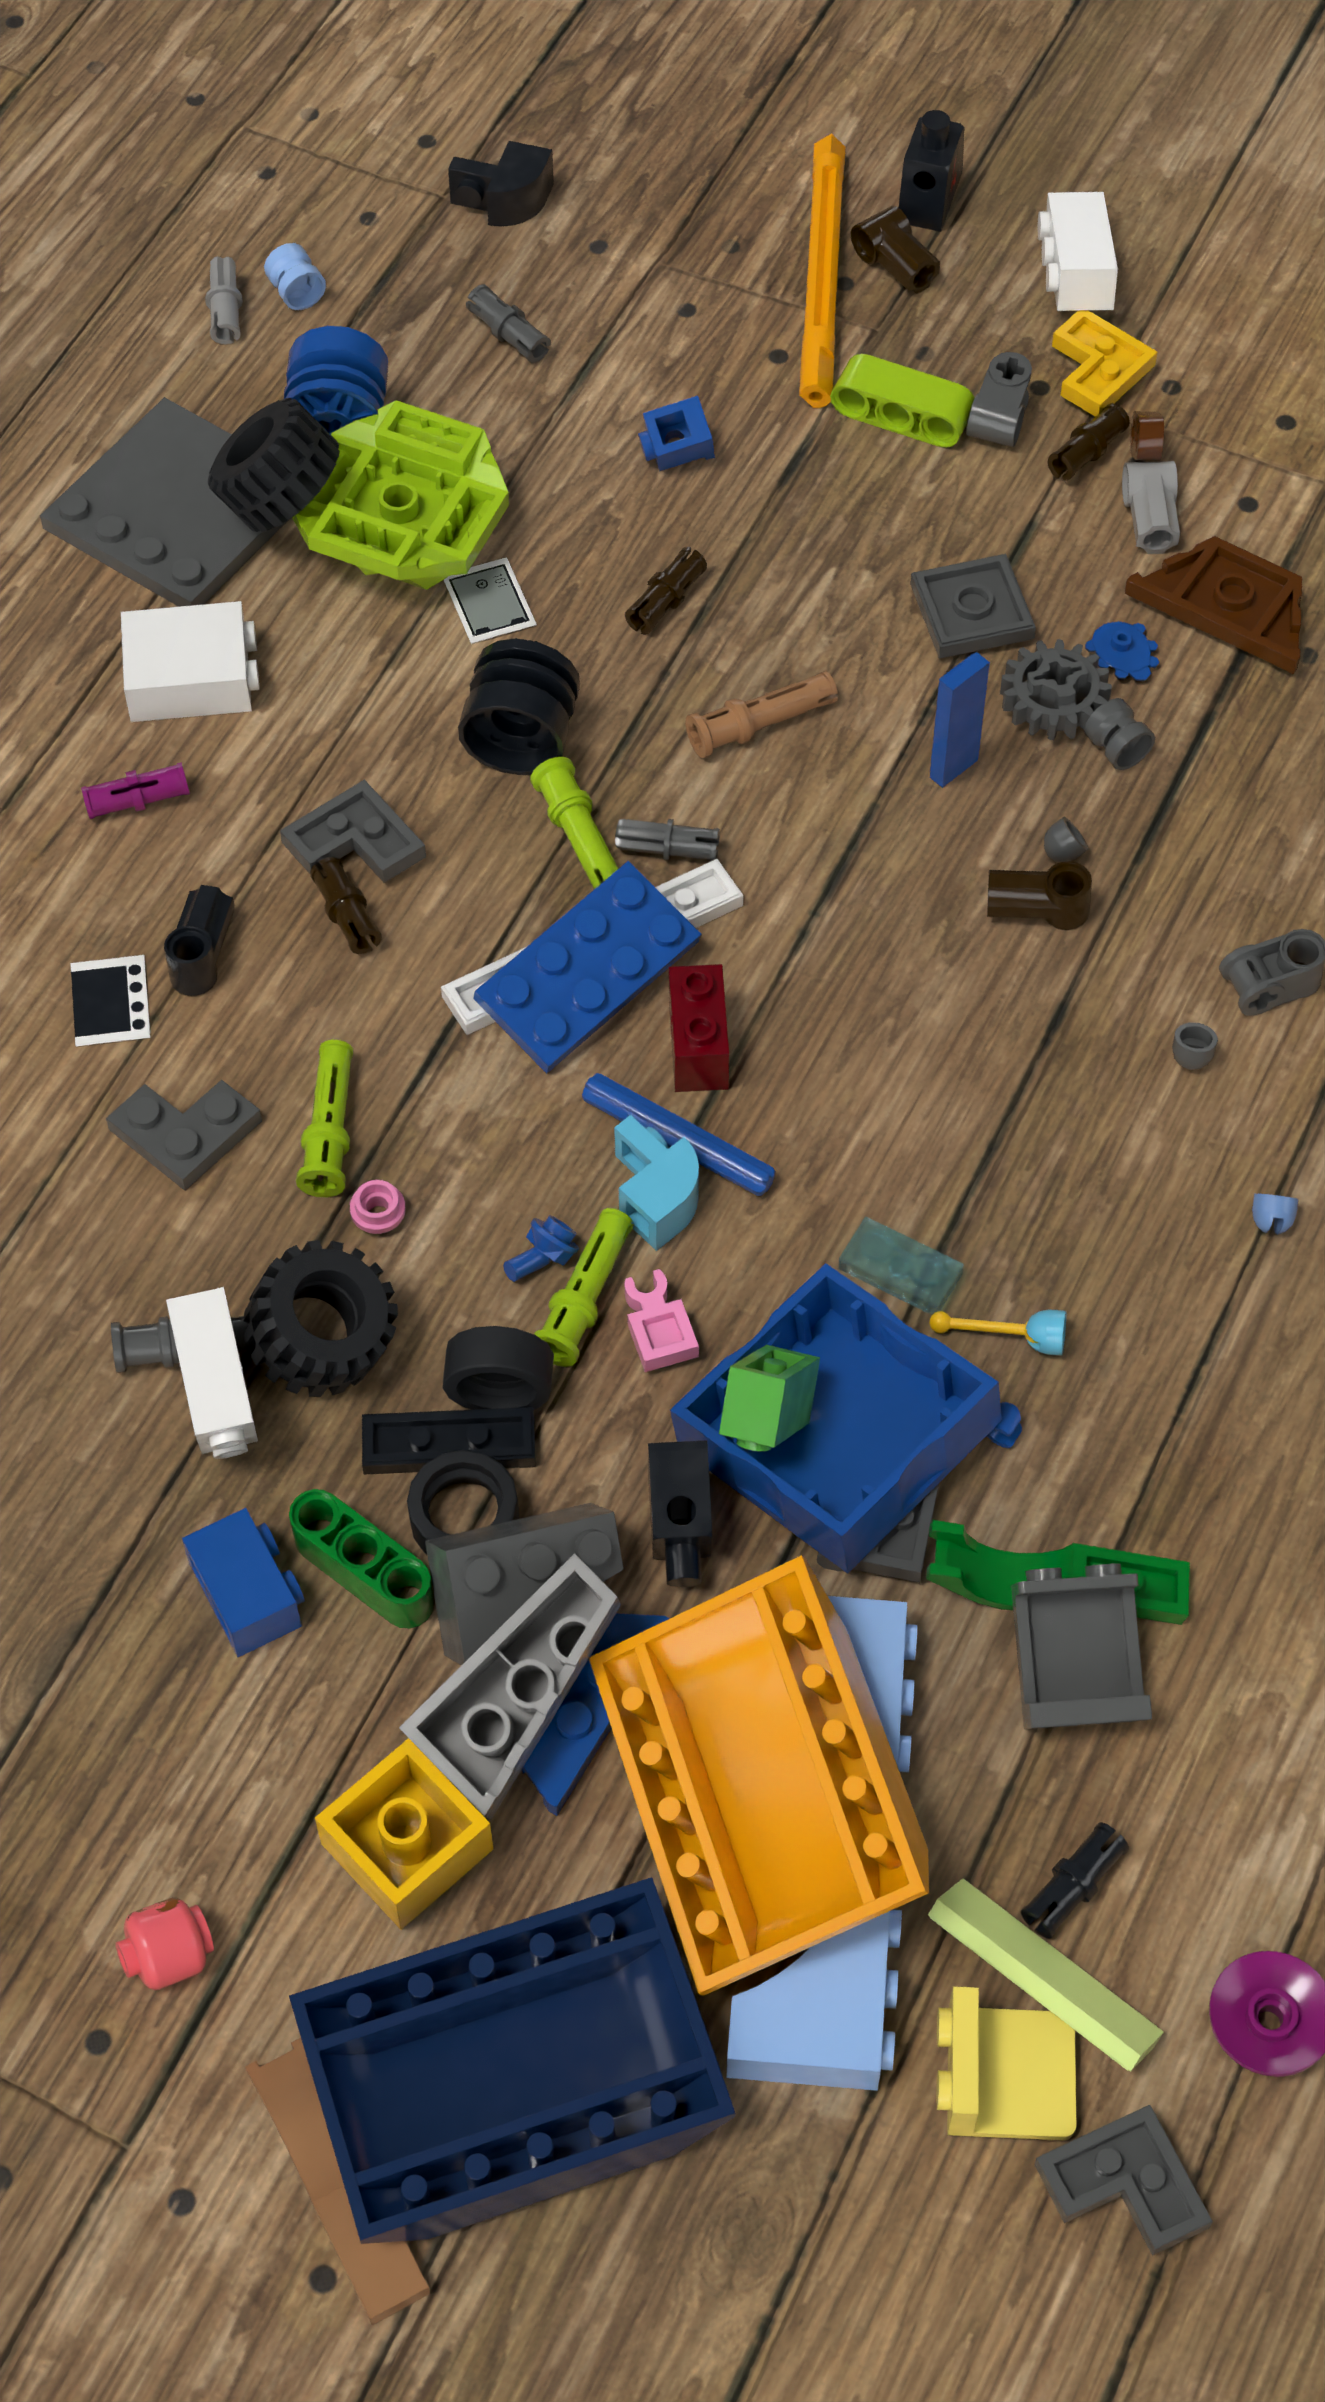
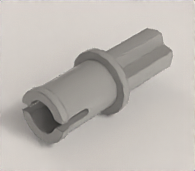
M216 256L210 261L211 289L206 293L205 302L206 306L210 309V336L213 341L226 345L234 343V339L238 340L241 336L238 309L242 306L243 298L241 292L236 288V265L234 260L230 257L221 258Z

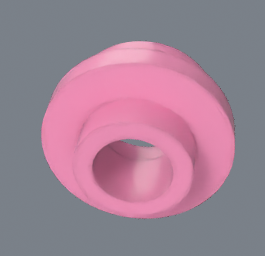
M383 1180L368 1181L362 1184L352 1196L350 1201L351 1218L355 1225L365 1232L372 1234L389 1232L396 1228L404 1218V1197L389 1182ZM376 1206H382L387 1209L380 1213L369 1212Z

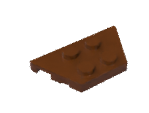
M1213 536L1196 544L1189 552L1177 553L1163 560L1162 569L1145 577H1142L1137 572L1127 579L1126 595L1292 674L1296 672L1300 660L1299 632L1301 628L1300 601L1302 596V576Z

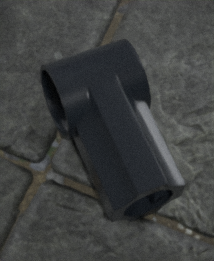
M201 884L198 889L189 891L177 928L167 936L164 943L171 984L176 991L187 996L204 994L212 989L217 982L216 962L235 910L233 897L223 893L219 887Z

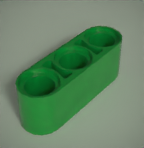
M312 1489L305 1491L294 1499L290 1506L289 1519L296 1548L304 1558L389 1623L399 1628L411 1629L418 1627L429 1619L434 1609L432 1582L428 1568L420 1559L335 1495L325 1490ZM316 1520L330 1522L329 1526L323 1530L309 1531L305 1529L308 1524ZM360 1553H370L375 1556L370 1562L362 1565L349 1562L353 1556ZM405 1586L419 1589L416 1595L407 1599L393 1596L395 1591Z

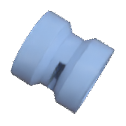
M286 243L277 247L267 257L264 265L265 274L274 287L278 288L279 295L289 308L293 310L307 309L317 303L324 295L326 281L316 266L312 265L311 258L301 245Z

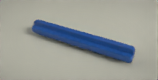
M596 1073L586 1082L582 1098L588 1104L621 1122L632 1115L645 1128L652 1127L657 1130L669 1148L685 1137L693 1146L700 1165L756 1196H762L771 1187L776 1171L770 1165L600 1073Z

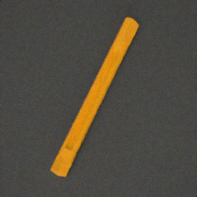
M832 133L814 143L813 191L807 292L799 396L813 408L827 406L831 402L830 395L833 390L834 332L842 183L844 180L846 147Z

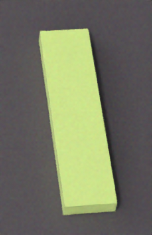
M964 1878L940 1896L928 1914L930 1919L1127 2071L1131 2072L1155 2047L1163 2035L1164 2031Z

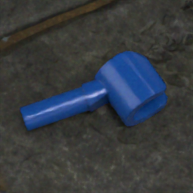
M1002 1402L1000 1403L1002 1421L987 1437L1001 1447L1010 1448L1022 1432L1021 1416L1014 1404Z

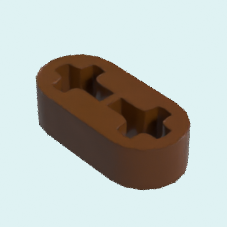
M1134 411L1130 437L1132 457L1135 460L1160 461L1164 442L1163 416L1159 412Z

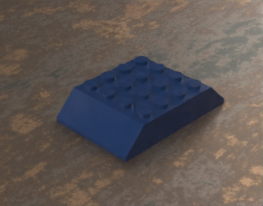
M652 1877L289 1995L361 2244L431 2239L678 2154L733 2119L736 2115Z

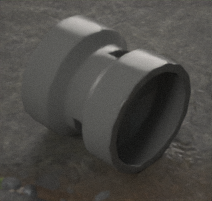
M1121 698L1111 699L1103 703L1090 715L1084 727L1085 734L1094 745L1103 746L1106 749V758L1117 770L1129 769L1139 763L1155 744L1156 737L1145 723L1134 720L1132 708Z

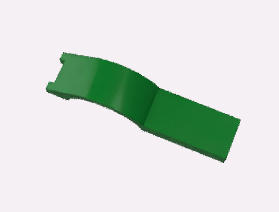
M932 1520L929 1526V1537L936 1540L935 1563H930L927 1567L926 1580L975 1603L1001 1610H1013L1011 1585L1026 1581L1025 1571L1061 1568L1062 1579L1086 1577L1085 1566L1121 1564L1122 1574H1138L1139 1586L1134 1588L1137 1618L1182 1625L1189 1616L1190 1562L1072 1543L1062 1549L1043 1553H1016L997 1550L977 1542L967 1534L963 1524Z

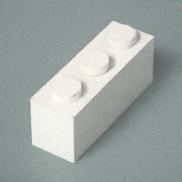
M1104 192L1048 193L1047 210L1038 213L1037 230L1038 240H1042V265L1046 266L1047 292H1054L1057 311L1114 310L1118 267Z

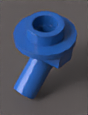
M549 1215L545 1222L534 1218L526 1236L534 1247L504 1262L503 1267L507 1277L515 1282L543 1268L551 1260L564 1266L572 1255L577 1254L579 1251V1247L572 1241L577 1233L554 1216Z

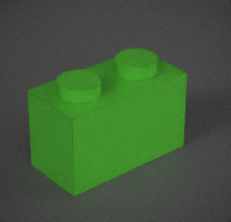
M765 1345L731 1365L719 1434L737 1438L736 1444L744 1449L769 1451L771 1447L775 1448L808 1425L820 1357Z

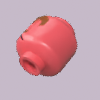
M177 1897L168 1898L129 1914L124 1923L126 1939L116 1942L117 1954L126 1976L130 1978L139 1975L141 1981L152 1990H160L198 1975L206 1965V1954L214 1950L209 1927L199 1906L189 1907L183 1900Z

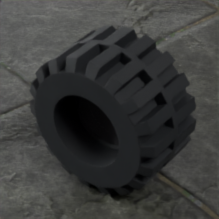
M284 398L280 401L278 400L254 413L228 438L210 469L208 477L209 489L252 531H268L294 517L320 492L336 465L340 452L338 449L339 444L296 399Z
M320 1240L307 1241L302 1251L297 1245L287 1249L281 1259L276 1257L269 1265L249 1298L250 1302L244 1311L243 1322L249 1323L243 1333L245 1344L256 1345L255 1350L251 1354L252 1360L256 1366L265 1362L270 1368L265 1376L274 1384L281 1377L288 1382L285 1390L295 1394L302 1387H307L309 1397H321L328 1387L332 1395L344 1392L350 1383L355 1386L364 1379L385 1352L396 1330V1327L391 1324L398 1316L397 1304L388 1303L395 1293L391 1282L381 1283L379 1277L383 1270L376 1262L370 1267L361 1261L365 1253L357 1248L351 1254L343 1252L344 1243L331 1241L326 1249H322ZM300 1298H316L327 1302L341 1315L346 1326L347 1337L340 1340H325L312 1335L298 1321L294 1312L293 1301Z

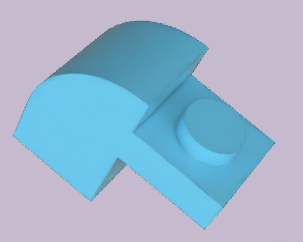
M630 1115L614 1127L615 1156L635 1174L619 1187V1210L626 1213L632 1219L633 1229L657 1251L686 1228L695 1215L699 1199V1163L693 1146L685 1137L668 1149L666 1141L657 1130L652 1127L645 1128Z

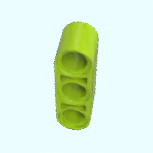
M857 354L850 358L830 395L831 403L842 415L944 448L952 447L958 442L968 423L971 407L975 399L972 392L963 385L867 354Z

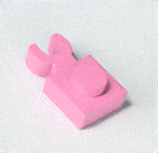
M660 1269L653 1271L655 1289L650 1293L638 1291L632 1277L625 1279L626 1302L630 1308L636 1311L627 1314L628 1327L645 1372L699 1357V1345L682 1300L679 1299L666 1303L667 1279Z

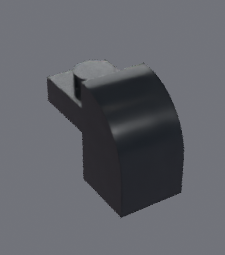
M508 141L498 165L454 156L448 168L451 204L487 211L488 225L513 226L530 220L542 210L554 185L552 149Z

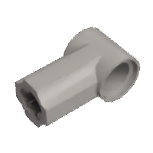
M1174 461L1127 462L1123 466V502L1125 507H1131L1136 546L1146 550L1147 554H1164L1167 549L1178 545L1180 530L1175 504L1177 500L1178 478Z

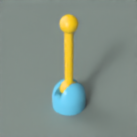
M1052 1309L1042 1310L1032 1315L1026 1324L951 1318L946 1312L937 1311L931 1315L929 1325L936 1333H945L949 1329L1025 1335L1028 1344L1035 1351L1048 1355L1063 1356L1067 1312Z

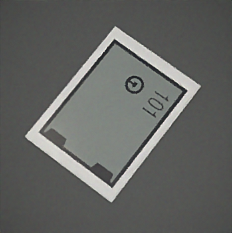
M507 557L473 566L467 574L451 575L444 579L471 644L537 625Z

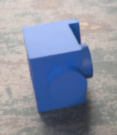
M698 396L643 413L646 431L638 433L639 441L646 461L656 459L659 471L703 457L706 460L715 458L713 438ZM672 438H680V440L667 444Z

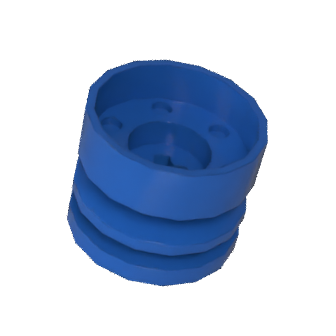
M324 326L310 329L296 338L289 350L286 373L287 385L284 389V398L296 399L331 435L332 432L355 420L378 414L377 409L384 406L388 380V357L378 342L366 333L341 326Z

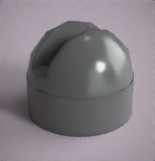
M1062 817L1047 830L1044 837L1045 852L1055 862L1075 860L1089 849L1079 830L1066 817Z
M1185 1023L1179 1026L1175 1031L1172 1044L1174 1059L1180 1066L1188 1070H1197L1207 1066L1215 1055L1218 1042L1216 1033L1210 1027L1201 1023Z

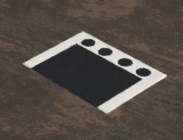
M144 955L70 963L76 1046L150 1038Z

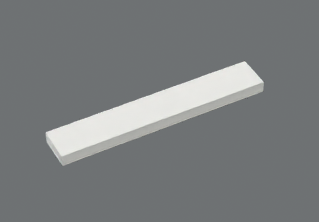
M718 859L655 887L695 928L743 906V894ZM525 948L441 986L443 1000L466 1035L495 1023L491 1016L473 999L475 990Z

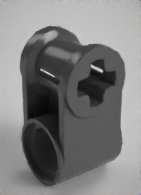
M1005 352L992 359L980 392L975 396L967 425V436L1011 447L1016 445L1028 406L1029 393L1027 387L1032 371L1030 361L1025 356L1016 352Z
M1298 929L1255 945L1242 946L1229 953L1221 961L1219 971L1224 979L1232 982L1240 997L1238 1006L1241 1012L1246 1016L1259 1015L1273 1007L1299 998L1309 997L1316 993L1321 986L1325 966V940L1321 935L1312 930ZM1295 962L1304 963L1306 965L1296 964Z

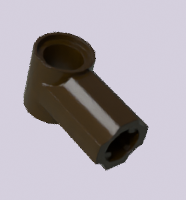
M890 206L852 227L851 241L861 260L867 264H873L878 261L907 290H913L918 294L929 288L933 279L939 274L940 261L912 235L910 223L906 215L898 207Z
M1071 861L1059 862L1051 866L1047 872L989 870L987 917L1046 919L1050 925L1057 929H1076L1082 926L1089 917L1092 890L1091 874L1083 865Z

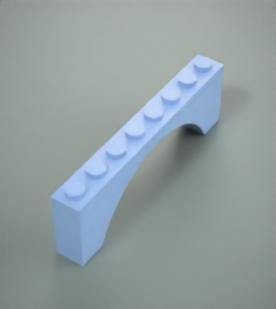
M828 1596L848 1631L900 1772L909 1773L911 1736L900 1735L901 1715L912 1716L914 1680L903 1679L904 1660L915 1661L917 1625L906 1624L907 1602ZM891 1910L810 1947L799 1959L778 1975L752 1989L732 1996L726 2078L878 2091L881 2070H893L895 2032L883 2031L884 2008L896 2009L898 1970H887L888 1947L899 1948L902 1910Z

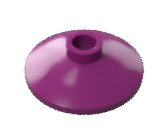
M1259 1951L1236 1959L1219 1975L1211 1992L1209 2018L1215 2038L1231 2059L1242 2067L1261 2075L1274 2077L1289 2076L1310 2068L1325 2054L1324 1979L1306 1962L1282 1952ZM1262 2012L1274 2013L1279 2018L1280 2027L1274 2030L1263 2027L1259 2022L1258 2015Z

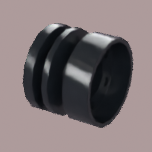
M517 638L496 641L483 648L476 660L474 676L470 682V694L465 701L458 725L459 741L467 753L485 766L503 773L516 775H531L533 770L544 761L554 757H562L569 733V720L574 713L575 701L580 690V676L573 663L558 650L537 641Z

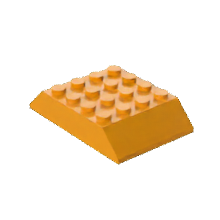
M802 1555L589 1657L698 1994L702 1996L709 1994L929 1893L928 1847L848 1631L808 1561Z

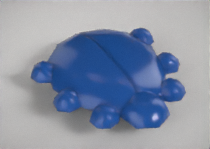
M1121 621L1106 623L1095 630L1092 640L1086 642L1085 649L1088 652L1096 651L1100 658L1099 668L1111 667L1116 669L1115 676L1120 680H1124L1129 674L1135 681H1145L1151 675L1149 667L1156 668L1159 664L1158 658L1151 656V652L1156 651L1158 645L1155 641L1147 640V637L1143 634L1146 628L1140 623L1133 625Z

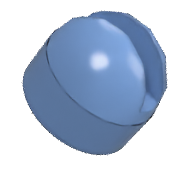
M1254 1194L1252 1213L1255 1224L1259 1229L1267 1233L1274 1219V1228L1277 1235L1288 1231L1297 1216L1299 1199L1278 1195Z

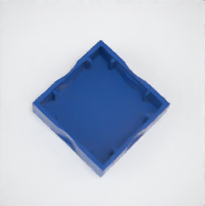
M826 1263L771 1314L764 1327L751 1341L733 1354L725 1357L670 1409L677 1442L707 1440L709 1471L847 1574L1002 1421L999 1382L937 1339L926 1336L907 1326L891 1312L885 1303ZM765 1345L820 1357L808 1425L775 1448L771 1447L769 1451L744 1449L736 1444L737 1438L719 1434L731 1365Z

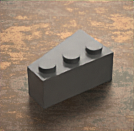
M593 1503L425 1541L444 1656L460 1665H463L574 1553L602 1582L624 1570L615 1514L613 1511Z

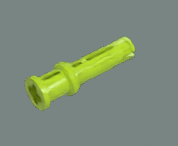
M566 757L548 759L533 770L530 776L531 784L537 792L543 794L549 806L547 815L550 821L565 831L588 879L595 889L617 871L618 867L590 814L592 811V799L586 791L580 789L574 778L575 767L572 761Z
M331 1039L324 1041L320 1045L311 1125L307 1126L301 1135V1147L305 1151L303 1167L297 1172L296 1184L302 1192L315 1197L328 1198L337 1196L343 1192L346 1185V1177L342 1172L343 1155L347 1154L350 1149V1137L344 1129L348 1099L350 1065L354 1050L349 1043L341 1040ZM334 1082L332 1104L328 1102L330 1083ZM328 1113L331 1114L329 1119L326 1118ZM318 1175H323L322 1181L318 1180Z
M605 1208L601 1211L599 1220L579 1257V1261L565 1289H561L552 1295L549 1301L551 1312L542 1330L534 1333L549 1344L554 1353V1365L569 1367L577 1362L579 1357L577 1346L585 1330L591 1328L598 1318L595 1303L613 1269L628 1234L634 1227L632 1219L620 1210Z

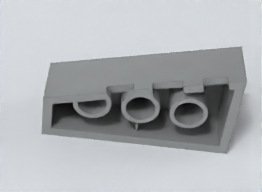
M574 1553L399 1727L488 1819L491 1820L620 1608L621 1603L618 1597Z

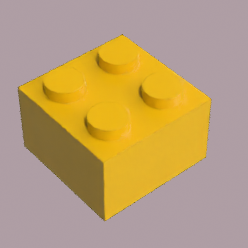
M409 1738L315 1817L321 1845L400 1930L494 1850L489 1821Z

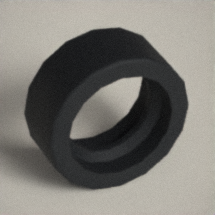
M501 1326L471 1328L457 1333L448 1341L442 1388L449 1399L471 1410L534 1407L535 1410L549 1400L554 1353L547 1342L535 1334L517 1328Z
M460 1450L441 1454L423 1465L411 1481L407 1506L413 1538L426 1555V1540L452 1535L436 1528L429 1514L431 1500L438 1492L450 1485L471 1483L481 1485L490 1490L496 1497L498 1505L496 1518L491 1525L519 1519L515 1483L500 1462L484 1453Z

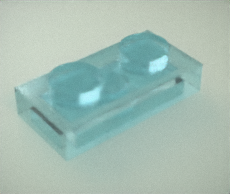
M866 1216L839 1257L838 1264L839 1270L931 1315L941 1311L962 1277L964 1267L963 1263Z

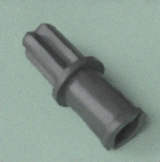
M621 819L616 827L615 844L620 850L663 854L664 860H670L672 855L713 861L717 859L718 850L716 849L719 847L720 829L674 825V819H668L667 824Z

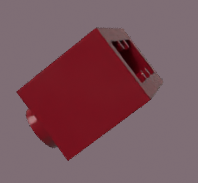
M722 964L669 967V1014L675 1092L729 1090V1043Z

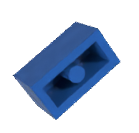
M246 1508L182 1538L189 1565L237 1657L243 1656L302 1627L297 1605L305 1602L301 1588L291 1570L280 1573L273 1559L280 1552L266 1523L256 1526Z

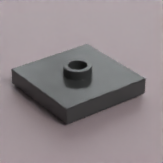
M1006 554L911 573L910 585L939 659L1035 638V624Z

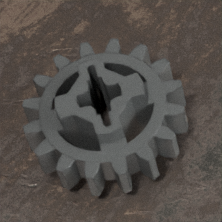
M1057 639L1055 647L1049 649L1042 640L1037 641L1034 653L1022 647L1018 651L1017 661L1009 659L1006 663L1005 675H1002L1000 694L1003 695V711H1013L1012 723L1014 725L1022 724L1025 721L1028 722V734L1032 736L1040 729L1047 730L1049 740L1055 739L1057 731H1064L1069 739H1073L1076 735V728L1080 726L1084 729L1090 715L1103 703L1110 700L1112 685L1108 684V668H1098L1099 656L1097 654L1086 658L1083 657V645L1081 644L1074 646L1071 651L1064 649V642L1061 639Z

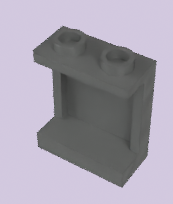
M1121 1564L1085 1566L1086 1577L1062 1579L1061 1568L1025 1571L1026 1581L1011 1585L1024 1729L1151 1720L1150 1695H1144L1134 1594V1588L1139 1586L1138 1574H1122Z

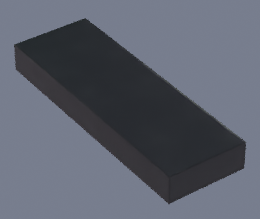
M534 1407L362 1414V1468L364 1475L419 1472L423 1465L439 1455L460 1450L484 1453L500 1462L505 1468L536 1467Z

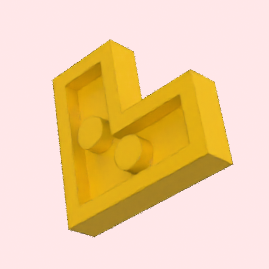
M1089 310L1077 311L1053 333L1052 347L1081 364L1062 382L1060 396L1095 417L1108 404H1115L1156 365L1158 354L1156 350Z

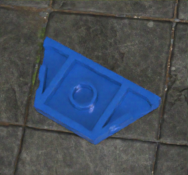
M616 1613L591 1656L670 1618L659 1615ZM589 1659L521 1770L523 1774L526 1773L543 1797V1804L548 1811L558 1816L612 1729Z

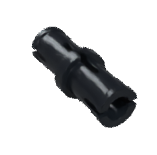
M1103 1822L1098 1823L1094 1831L1080 1845L1070 1859L1062 1858L1052 1868L1054 1877L1028 1905L1022 1908L1021 1916L1029 1926L1046 1909L1049 1910V1914L1034 1929L1036 1933L1047 1939L1052 1938L1059 1926L1081 1901L1089 1902L1098 1892L1097 1882L1122 1855L1127 1853L1129 1846L1122 1835L1118 1836L1114 1842H1111L1103 1852L1101 1851L1102 1845L1116 1831L1113 1827Z

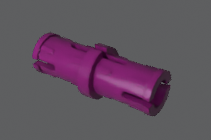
M182 762L137 774L136 770L125 772V778L89 787H81L90 819L135 807L137 812L145 810V804L184 794L190 795Z

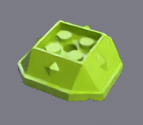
M395 400L377 409L378 414L355 420L331 433V436L338 442V449L340 450L336 465L320 492L292 519L309 550L356 565L365 575L379 573L428 590L451 575L468 573L508 508L509 494L501 471L491 452V446L484 429Z

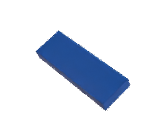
M978 652L971 654L939 679L930 778L942 788L978 761L990 662Z

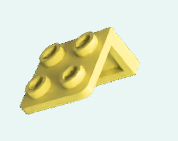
M953 1987L949 2008H938L937 2047H948V2071L938 2070L936 2091L937 2110H948L947 2135L1041 2140L1070 2139L1076 2130L1075 2030L1051 2011L979 2008V1988Z

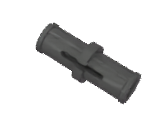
M485 284L478 285L470 292L467 298L474 303L466 301V308L481 318L491 328L493 336L501 342L506 340L531 363H536L544 358L549 351L546 347L551 346V340L525 319V313L516 305L511 307L506 304Z

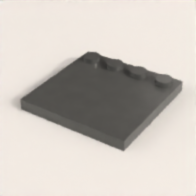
M165 397L40 515L44 530L178 607L204 605L286 522L268 531L254 532L209 489L208 477L210 469L222 446L232 434Z

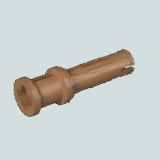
M824 671L806 680L771 691L752 700L743 702L741 699L732 698L724 703L723 708L701 716L698 713L687 715L685 725L689 741L700 758L709 757L715 748L737 741L739 744L749 742L754 736L755 731L804 714L815 708L835 703L838 700V697L835 695L838 694L837 687L832 676L827 671Z

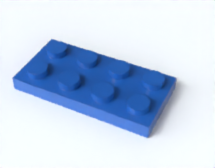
M627 861L475 990L473 999L547 1074L699 942L701 933Z

